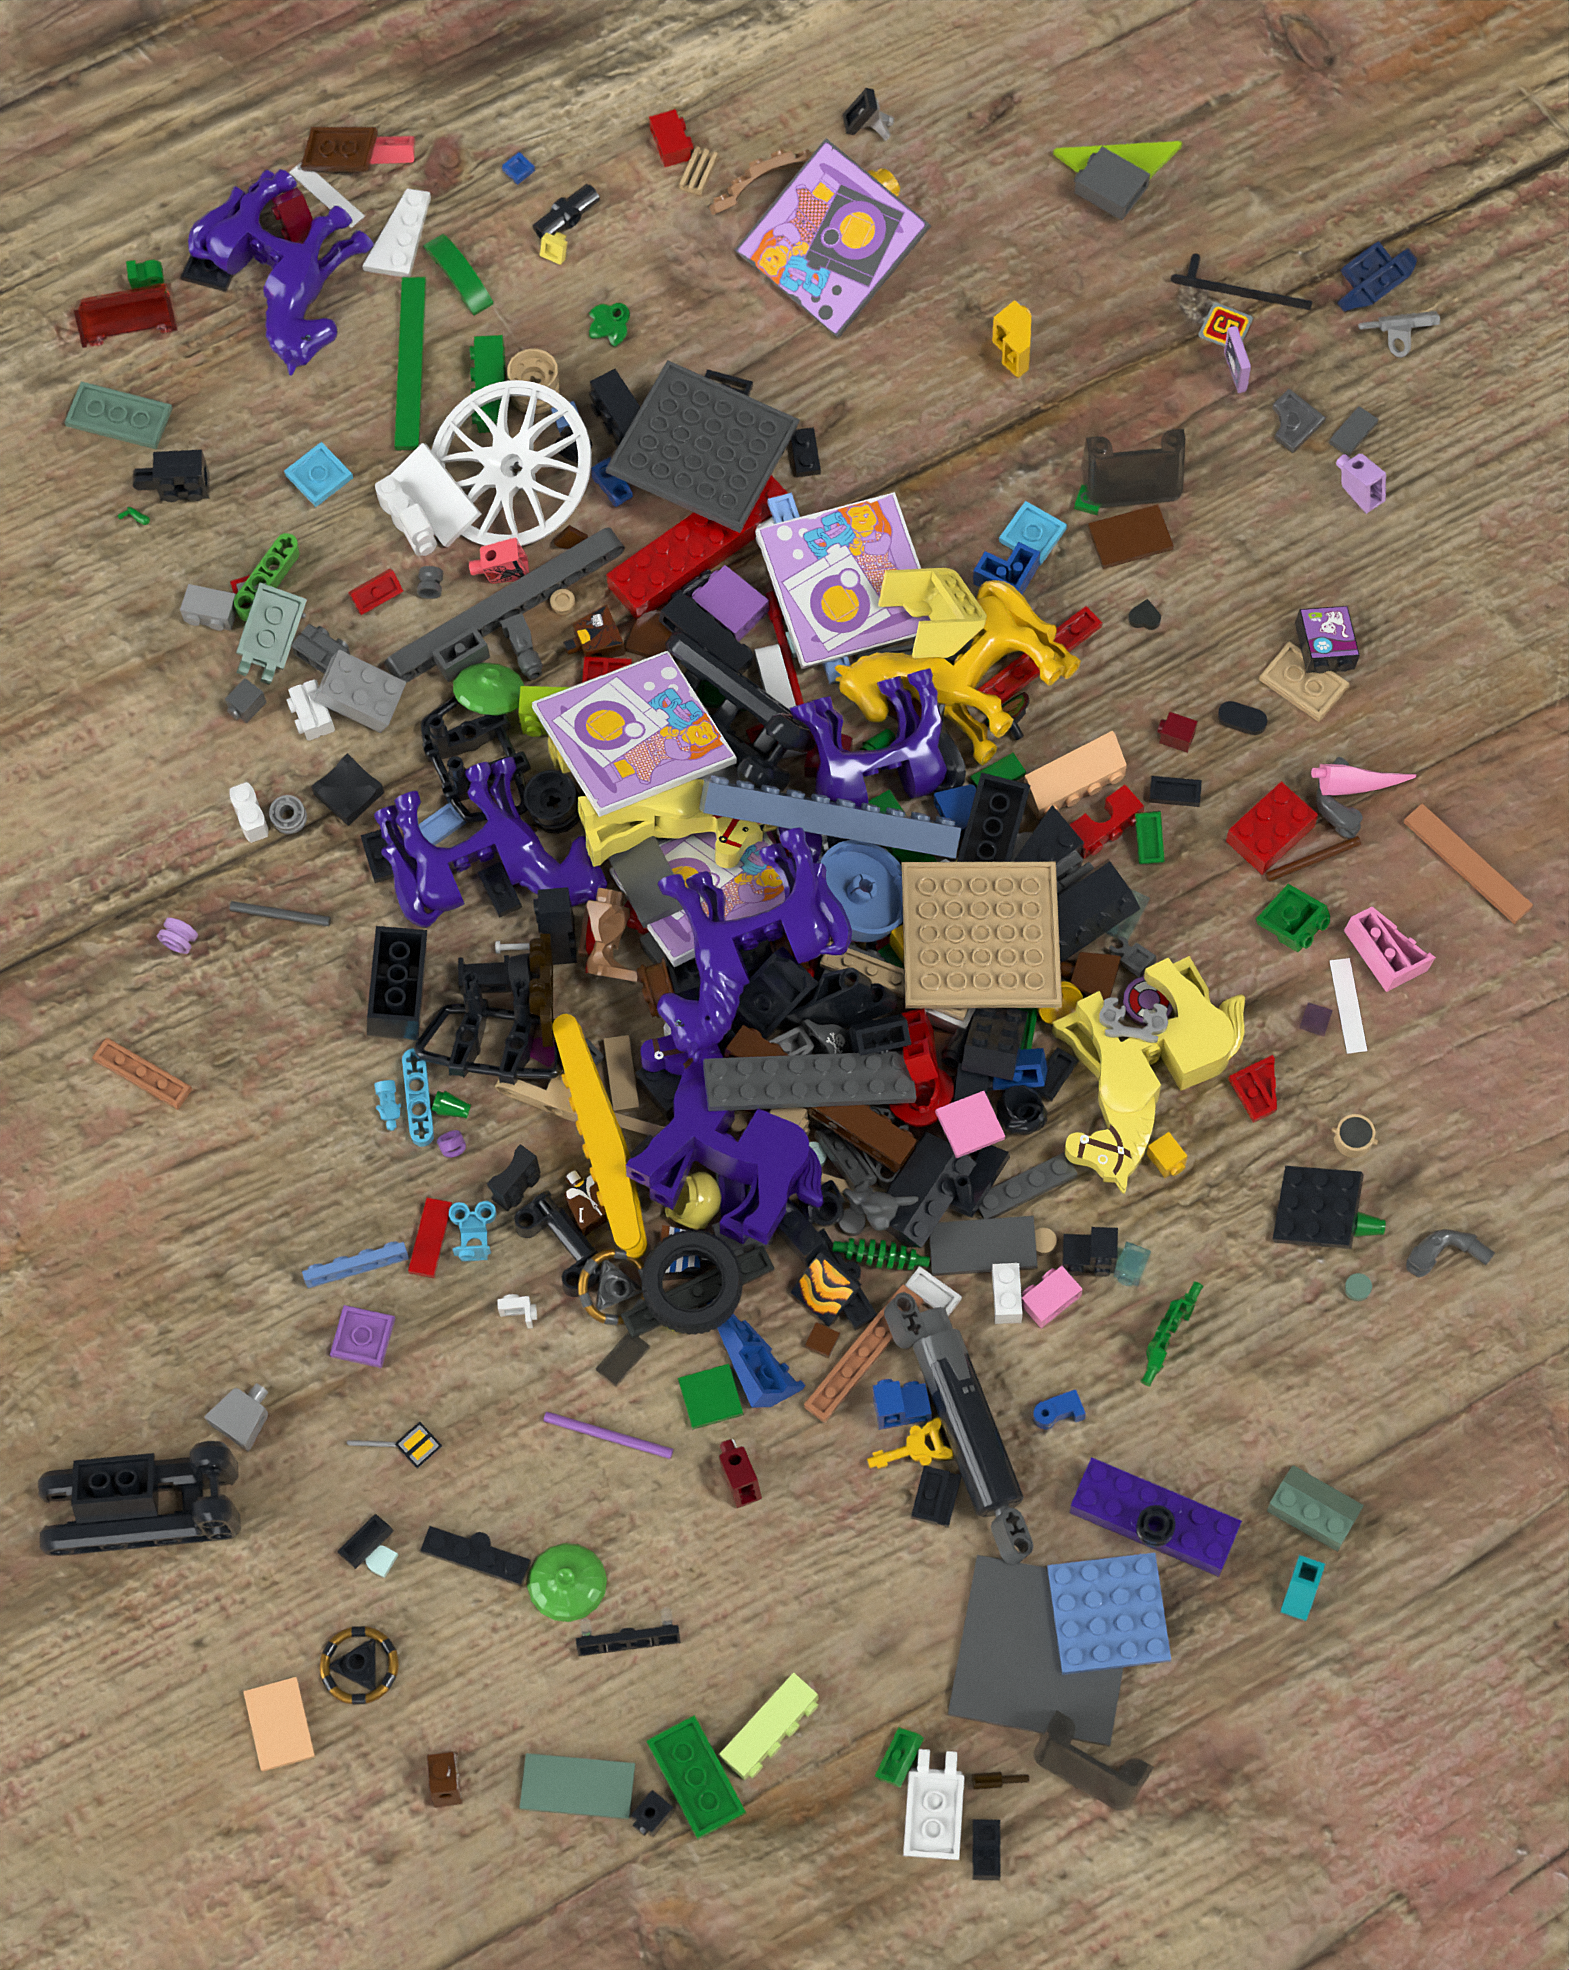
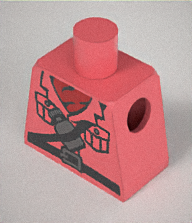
M517 538L482 546L480 548L481 559L469 561L471 575L485 574L488 581L492 584L514 582L529 573L528 557Z

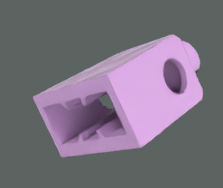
M1347 454L1339 457L1336 465L1341 469L1342 486L1366 514L1386 501V473L1363 454H1358L1352 459Z

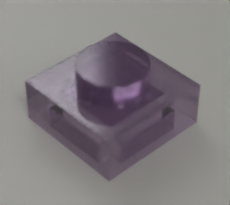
M1308 1002L1300 1029L1325 1036L1333 1010Z

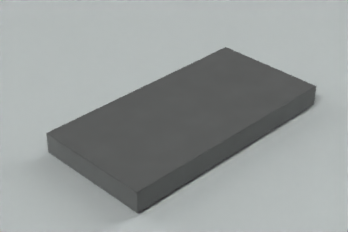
M655 836L645 839L627 851L608 857L643 928L648 927V924L683 910L681 904L676 899L662 895L657 885L658 881L667 876L674 875Z
M1034 1216L938 1222L930 1234L933 1276L992 1272L993 1264L1019 1263L1020 1270L1038 1269Z

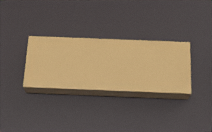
M629 1035L605 1038L604 1046L614 1113L640 1110Z

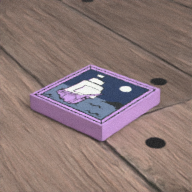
M1233 326L1227 330L1224 354L1237 392L1241 393L1247 390L1251 365L1238 327Z

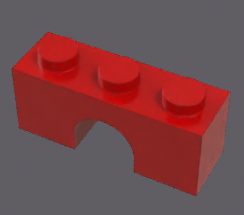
M1125 784L1105 798L1104 809L1111 816L1108 821L1103 823L1095 822L1085 813L1070 824L1084 842L1083 850L1080 854L1084 859L1090 854L1092 856L1098 854L1103 849V845L1108 841L1117 840L1127 827L1136 826L1135 813L1144 812V805Z
M925 1008L902 1013L907 1019L911 1045L903 1046L904 1062L912 1081L917 1084L939 1077L934 1030Z

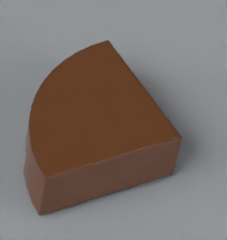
M568 525L554 539V545L570 549L587 539L588 535Z

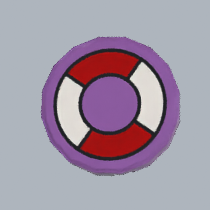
M1144 976L1131 982L1124 992L1123 1005L1126 1008L1125 1013L1133 1022L1141 1026H1148L1143 1023V1014L1145 1009H1148L1150 1014L1155 1013L1153 1010L1155 1003L1162 1004L1167 1008V1019L1173 1011V1007L1168 999L1160 991L1148 985Z

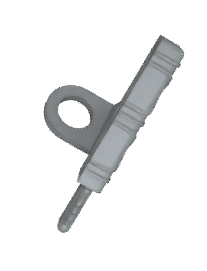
M1436 311L1379 317L1378 321L1359 323L1358 327L1360 329L1379 327L1381 331H1388L1390 351L1397 357H1404L1411 349V329L1439 325L1440 316ZM1397 338L1404 342V351L1396 349L1395 340Z

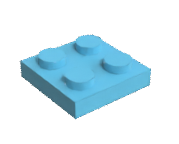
M322 442L284 470L285 476L315 507L353 479L352 473Z
M1025 501L999 537V542L1012 550L1020 542L1039 551V565L1041 566L1066 531L1067 524Z

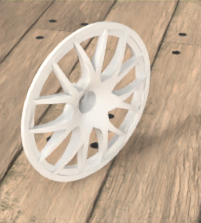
M528 381L498 382L469 395L447 416L437 433L431 450L444 467L445 463L454 461L481 462L485 466L479 475L457 482L461 489L472 488L468 497L473 503L487 489L496 488L497 494L481 529L479 530L470 525L461 534L465 538L484 546L511 538H517L520 545L525 546L543 539L554 532L571 516L580 503L591 471L590 439L578 412L556 391L544 385ZM509 397H530L520 433L512 438L509 436L507 425ZM502 398L496 425L481 407ZM537 399L552 405L558 410L533 426ZM475 411L484 420L493 434V447H480L459 429L463 422ZM564 416L574 434L538 452L534 451V441L540 433L557 419ZM455 434L473 450L447 456L449 446ZM576 441L578 468L550 459ZM519 465L522 470L515 474L513 470L517 469ZM542 467H554L577 473L569 496H566L537 483L535 473ZM520 489L525 490L540 524L522 533L517 531L513 514V496ZM536 491L565 501L547 521L544 520ZM503 507L512 534L498 535L488 533L489 527Z

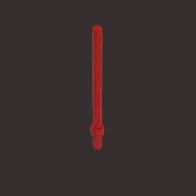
M770 591L765 594L769 600L768 616L774 626L795 705L797 706L804 704L785 634L784 616L781 608L778 606L775 592Z

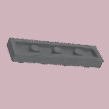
M1065 1152L991 1188L984 1197L978 1211L983 1219H994L1076 1178L1078 1173L1065 1156Z

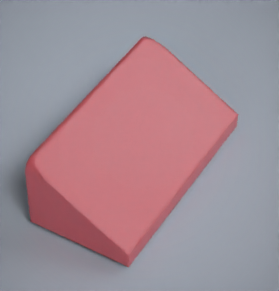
M415 136L377 137L370 164L413 163L415 159Z

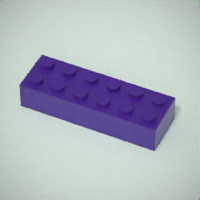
M1091 1457L1071 1503L1070 1514L1145 1545L1136 1533L1138 1516L1148 1506H1164L1171 1511L1175 1518L1174 1534L1166 1545L1150 1548L1220 1577L1239 1531L1241 1520ZM1151 1521L1148 1524L1152 1531L1158 1532L1163 1529L1162 1524L1158 1521Z

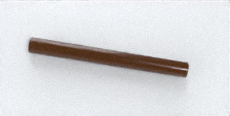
M1355 836L1266 872V879L1268 882L1274 881L1361 845V840L1359 836Z

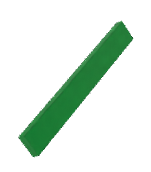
M402 277L395 450H416L420 446L426 277Z

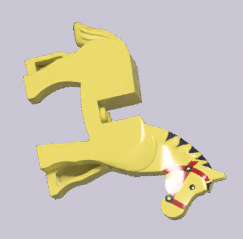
M548 735V751L555 769H561L563 773L570 772L571 770ZM702 779L692 780L600 817L586 796L578 797V813L586 831V849L594 867L601 865L608 857L627 851L651 836H655V838L677 839L693 833L715 832L717 836L715 863L722 868H732L739 863L744 851L749 846L758 841L762 842L764 833L777 829V826L703 813L699 809L704 784Z

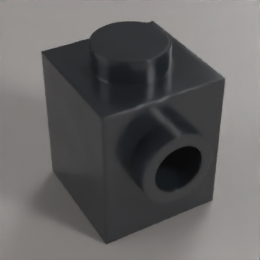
M651 1790L631 1814L634 1821L632 1826L643 1836L649 1833L654 1837L675 1812L674 1807L654 1790Z

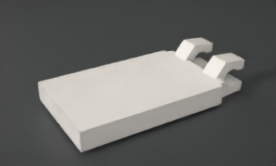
M919 1749L918 1768H912V1771H909L904 1856L959 1860L964 1775H961L962 1771H956L957 1752L946 1751L945 1770L929 1769L930 1750Z

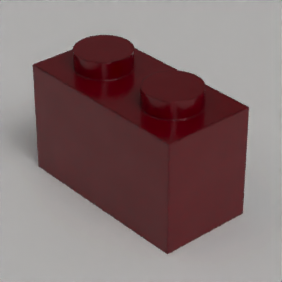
M296 187L272 198L274 207L271 210L276 221H281L283 228L280 229L283 239L302 244L310 232L313 217L303 193Z

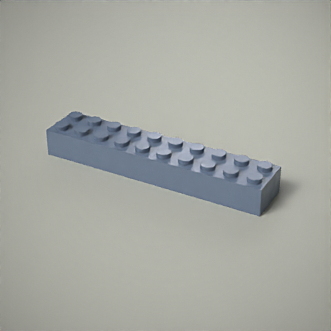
M714 775L711 776V780L704 779L699 809L703 813L789 829L800 827L806 832L956 858L961 828L956 826L955 821L950 818L936 816L935 821L930 820V816H927V814L912 812L911 816H907L904 811L887 807L885 812L880 811V807H877V805L862 803L861 807H858L851 800L837 798L836 802H830V798L819 794H812L811 798L805 797L804 793L797 790L787 789L786 793L779 792L780 789L774 786L762 784L761 789L754 788V784L751 782L737 780L736 784L729 783L727 778Z

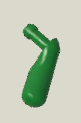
M127 507L128 510L118 514L119 519H123L131 514L134 520L142 525H148L150 522L148 516L140 513L133 507Z

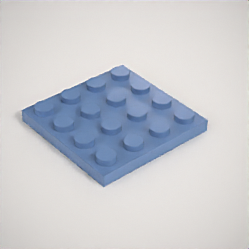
M1155 1553L1047 1566L1062 1675L1171 1662Z

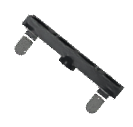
M663 1608L661 1610L662 1627L641 1630L623 1628L618 1633L592 1636L591 1621L588 1618H584L580 1622L581 1635L583 1636L576 1638L578 1657L681 1643L679 1626L672 1624L671 1610Z

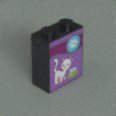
M1348 606L1299 609L1295 627L1306 673L1316 672L1320 674L1339 670L1346 672L1355 669L1360 654Z

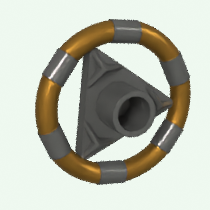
M611 1248L594 1255L582 1268L578 1281V1296L583 1308L592 1318L603 1324L621 1325L625 1324L621 1315L606 1314L599 1310L639 1293H642L641 1298L633 1308L645 1303L642 1287L607 1259L614 1258L631 1262L638 1269L641 1280L645 1262L640 1257L634 1259L628 1257L623 1249ZM602 1262L595 1307L588 1293V1280L598 1264Z

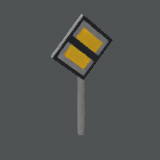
M421 1422L417 1423L397 1442L347 1441V1445L398 1447L417 1469L442 1447L440 1442Z

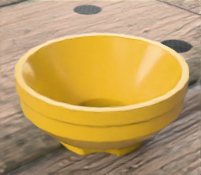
M1065 981L1061 982V1008H1037L1042 1020L1053 1025L1054 1021L1076 1011L1077 1002L1082 1000L1083 996L1074 984Z

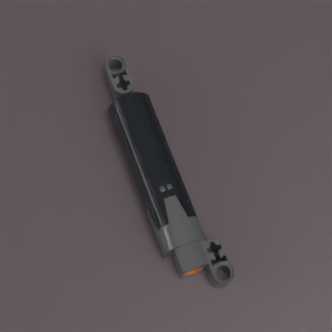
M901 1292L884 1309V1315L895 1343L903 1349L913 1347L977 1516L981 1517L996 1516L991 1523V1531L1000 1555L1007 1564L1016 1565L1030 1555L1034 1547L1024 1517L1020 1511L1014 1508L1023 1501L1024 1495L961 1332L953 1329L945 1307L933 1308L920 1313L914 1298L908 1293Z

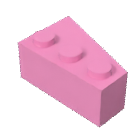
M1373 907L1352 916L1344 929V932L1386 992L1427 972L1436 958L1430 952L1427 954L1415 945L1416 941L1411 937L1408 939L1400 933L1395 924Z

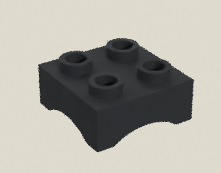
M348 753L341 758L339 763L326 776L311 786L313 794L348 826L385 793L382 784L368 774Z
M520 1144L514 1151V1157L510 1165L499 1175L493 1176L487 1183L493 1192L491 1199L506 1211H509L512 1206L517 1207L524 1198L523 1193L529 1186L532 1188L540 1179L541 1172L537 1156Z

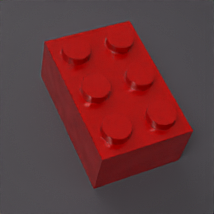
M1281 781L1228 830L1226 842L1263 875L1315 827L1318 814Z

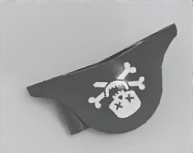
M809 1019L801 1021L806 1034L815 1046L813 1050L815 1055L849 1052L850 1040L848 1034L840 1026L833 1024L818 1025Z

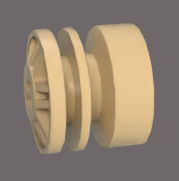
M526 349L518 352L511 358L507 366L508 381L534 382L560 394L558 365L554 357L548 352L540 349ZM510 397L516 408L522 412H527L530 397ZM537 399L535 414L546 412L553 406Z

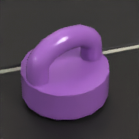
M458 1130L444 1133L437 1140L442 1154L446 1157H457L466 1149L464 1138Z

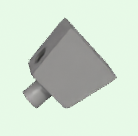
M257 1383L248 1394H245L238 1388H234L206 1414L205 1419L209 1425L249 1452L268 1417L266 1408L260 1403L269 1392Z

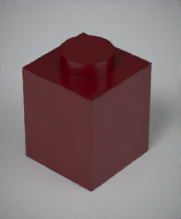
M1169 711L1167 719H1161L1157 733L1161 734L1159 743L1188 753L1196 733L1198 721Z

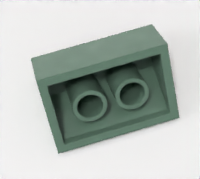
M1292 1465L1269 1503L1267 1512L1338 1552L1364 1505Z

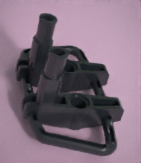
M454 695L422 719L420 726L424 753L428 761L432 762L436 769L447 803L452 804V807L464 821L468 823L487 821V817L483 811L470 813L461 801L470 799L467 792L471 783L466 777V768L463 766L462 759L456 755L476 751L480 746L498 737L506 757L489 762V765L491 766L504 758L514 757L517 769L511 781L515 780L521 800L516 809L519 815L524 814L528 810L524 801L526 782L523 774L530 770L531 767L524 751L515 752L506 733L511 728L507 714H484L480 718L465 721L459 726L447 730L442 716L460 704ZM467 734H475L473 738H465ZM449 758L447 761L448 772L442 759ZM495 777L492 780H487L489 793H491L490 788L494 782Z
M471 971L465 972L461 978L464 987V1003L443 1006L414 1046V1051L418 1058L447 1066L449 1068V1076L455 1075L465 1078L468 1072L498 1076L499 1083L515 1085L519 1078L553 1079L564 1071L555 1036L554 1067L551 1069L525 1068L526 1064L530 1061L536 1025H541L540 1016L530 1013L528 982L523 979L522 986L521 978L512 982L514 1010L489 1007L488 1000L482 997L477 973L473 972L472 979ZM465 1014L459 1029L456 1031L451 1057L424 1049L448 1015ZM487 1017L514 1021L509 1036L505 1040V1049L500 1066L474 1063L476 1057L481 1052V1043Z

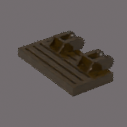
M540 934V938H533L529 942L530 972L540 975L539 979H533L529 983L530 1013L540 1016L543 1047H554L550 934Z

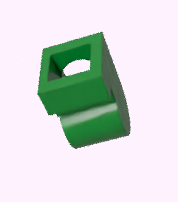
M135 260L126 261L127 275L132 292L163 285L164 274L160 261L147 260L143 263H136Z

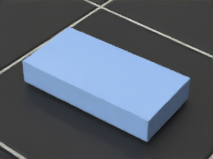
M449 803L421 822L419 828L423 836L431 844L436 845L467 822L461 818L452 807V804Z

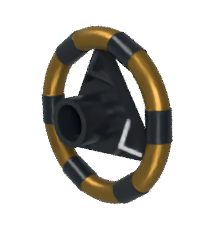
M353 1626L344 1629L328 1641L320 1659L322 1682L332 1696L344 1703L359 1705L376 1701L388 1692L397 1678L399 1666L397 1651L390 1638L375 1628ZM351 1637L372 1638L330 1664V1659L335 1650L344 1640ZM376 1641L382 1646L389 1661L388 1672L378 1688H376ZM330 1669L371 1692L362 1694L344 1692L337 1686L330 1674Z

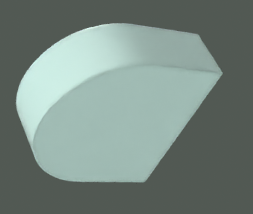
M380 1545L365 1559L366 1564L372 1572L385 1578L398 1557V1553Z

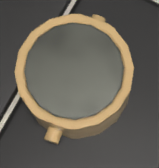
M1348 1115L1340 1120L1337 1128L1333 1127L1331 1131L1335 1133L1334 1142L1336 1148L1347 1157H1362L1370 1151L1372 1144L1377 1145L1378 1140L1374 1139L1376 1131L1373 1123L1363 1115Z

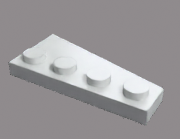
M406 189L364 262V271L399 277L411 276L431 199L430 192Z

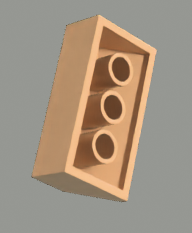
M1111 731L1025 775L1024 783L1031 785L1027 803L1038 820L1045 816L1052 805L1057 811L1065 806L1071 807L1077 804L1080 798L1088 794L1090 796L1095 795L1107 784H1116L1124 778L1127 765L1115 733Z

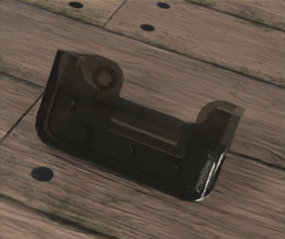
M1184 429L1165 432L1161 438V449L1113 453L1112 444L1107 438L1099 436L1087 437L1081 463L1087 500L1092 505L1100 506V508L1178 500L1182 496L1184 489L1186 443Z
M1056 1710L1035 1746L1034 1759L1036 1763L1115 1810L1127 1809L1144 1786L1154 1767L1141 1759L1131 1758L1121 1765L1118 1771L1110 1768L1070 1744L1076 1732L1075 1724L1068 1716Z

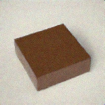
M816 1322L805 1344V1348L829 1358L840 1337V1332Z

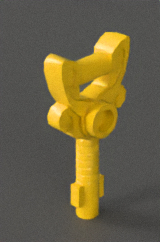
M940 1418L931 1420L922 1429L916 1425L912 1426L910 1435L906 1439V1446L885 1453L883 1450L873 1452L872 1457L866 1458L869 1468L877 1466V1469L888 1466V1462L908 1455L915 1462L920 1461L922 1466H929L931 1459L937 1461L953 1459L954 1454L952 1450L944 1445L940 1434L942 1427ZM927 1435L931 1437L934 1451H931L925 1445V1437Z

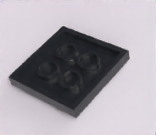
M1285 1166L1273 1241L1275 1243L1352 1249L1364 1178L1362 1171Z

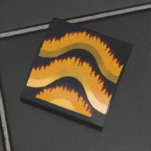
M822 1250L802 1274L791 1293L830 1327L836 1322L844 1307L852 1301L862 1284L827 1252Z

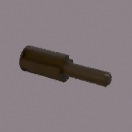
M1001 1772L973 1773L972 1775L974 1790L1002 1788L1003 1784L1029 1782L1028 1774L1002 1776Z

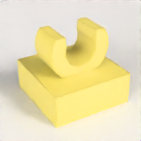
M546 232L542 237L540 256L561 265L566 257V235L559 232L551 235Z

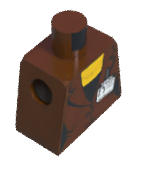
M607 605L574 622L573 631L575 637L563 642L568 656L579 651L582 652L584 657L614 658L626 654L624 642Z

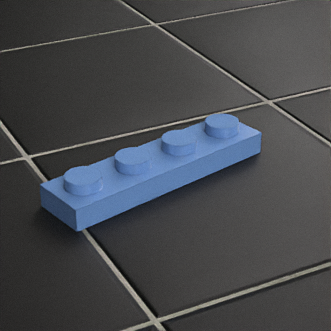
M395 1241L385 1244L384 1248L360 1251L357 1256L350 1258L341 1256L329 1264L323 1265L318 1263L311 1265L307 1268L308 1270L302 1271L307 1287L312 1288L409 1260V1256L404 1242L399 1243Z

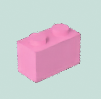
M1063 1266L1057 1270L1054 1268L1050 1269L1042 1277L1043 1281L1037 1286L1034 1284L1030 1285L1022 1293L1023 1309L1040 1328H1043L1082 1296V1288Z

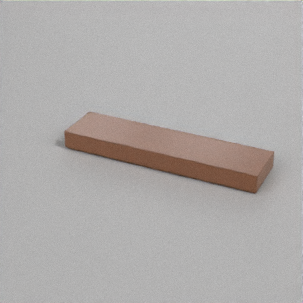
M107 1037L92 1057L96 1063L179 1110L192 1091L190 1085Z

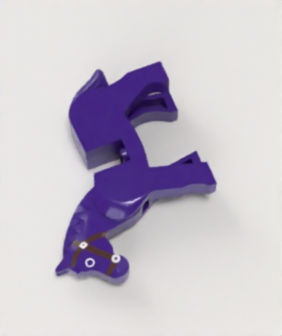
M671 1034L645 1041L641 1046V1064L646 1071L657 1072L666 1069L672 1074L682 1076L674 1096L673 1120L652 1139L649 1146L641 1154L629 1159L626 1164V1176L649 1187L651 1200L674 1210L694 1161H698L719 1175L751 1185L749 1194L743 1203L722 1217L720 1221V1234L741 1244H744L751 1237L765 1245L768 1244L786 1213L788 1197L796 1193L798 1199L813 1207H821L823 1205L821 1164L817 1154L809 1146L807 1134L800 1126L757 1109L737 1142L734 1137L727 1134L735 1120V1110L708 1111L703 1061L704 1059L723 1058L717 1044L704 1049L700 1061L695 1063L693 1057H688V1052L679 1051L675 1047Z

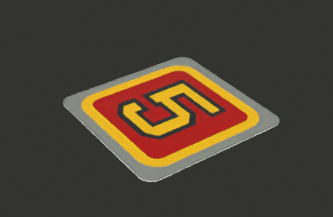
M1213 303L1198 335L1203 339L1225 347L1228 328L1238 327L1243 341L1253 317L1222 304Z

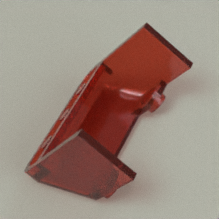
M171 283L156 284L77 300L73 310L82 348H86L88 343L90 347L104 344L103 340L109 336L152 328L160 330L161 333L177 331L179 325Z

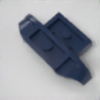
M1377 241L1340 270L1354 289L1339 300L1337 304L1344 312L1353 308L1372 306L1411 276L1417 262V257L1410 248H1407L1392 259L1381 243Z

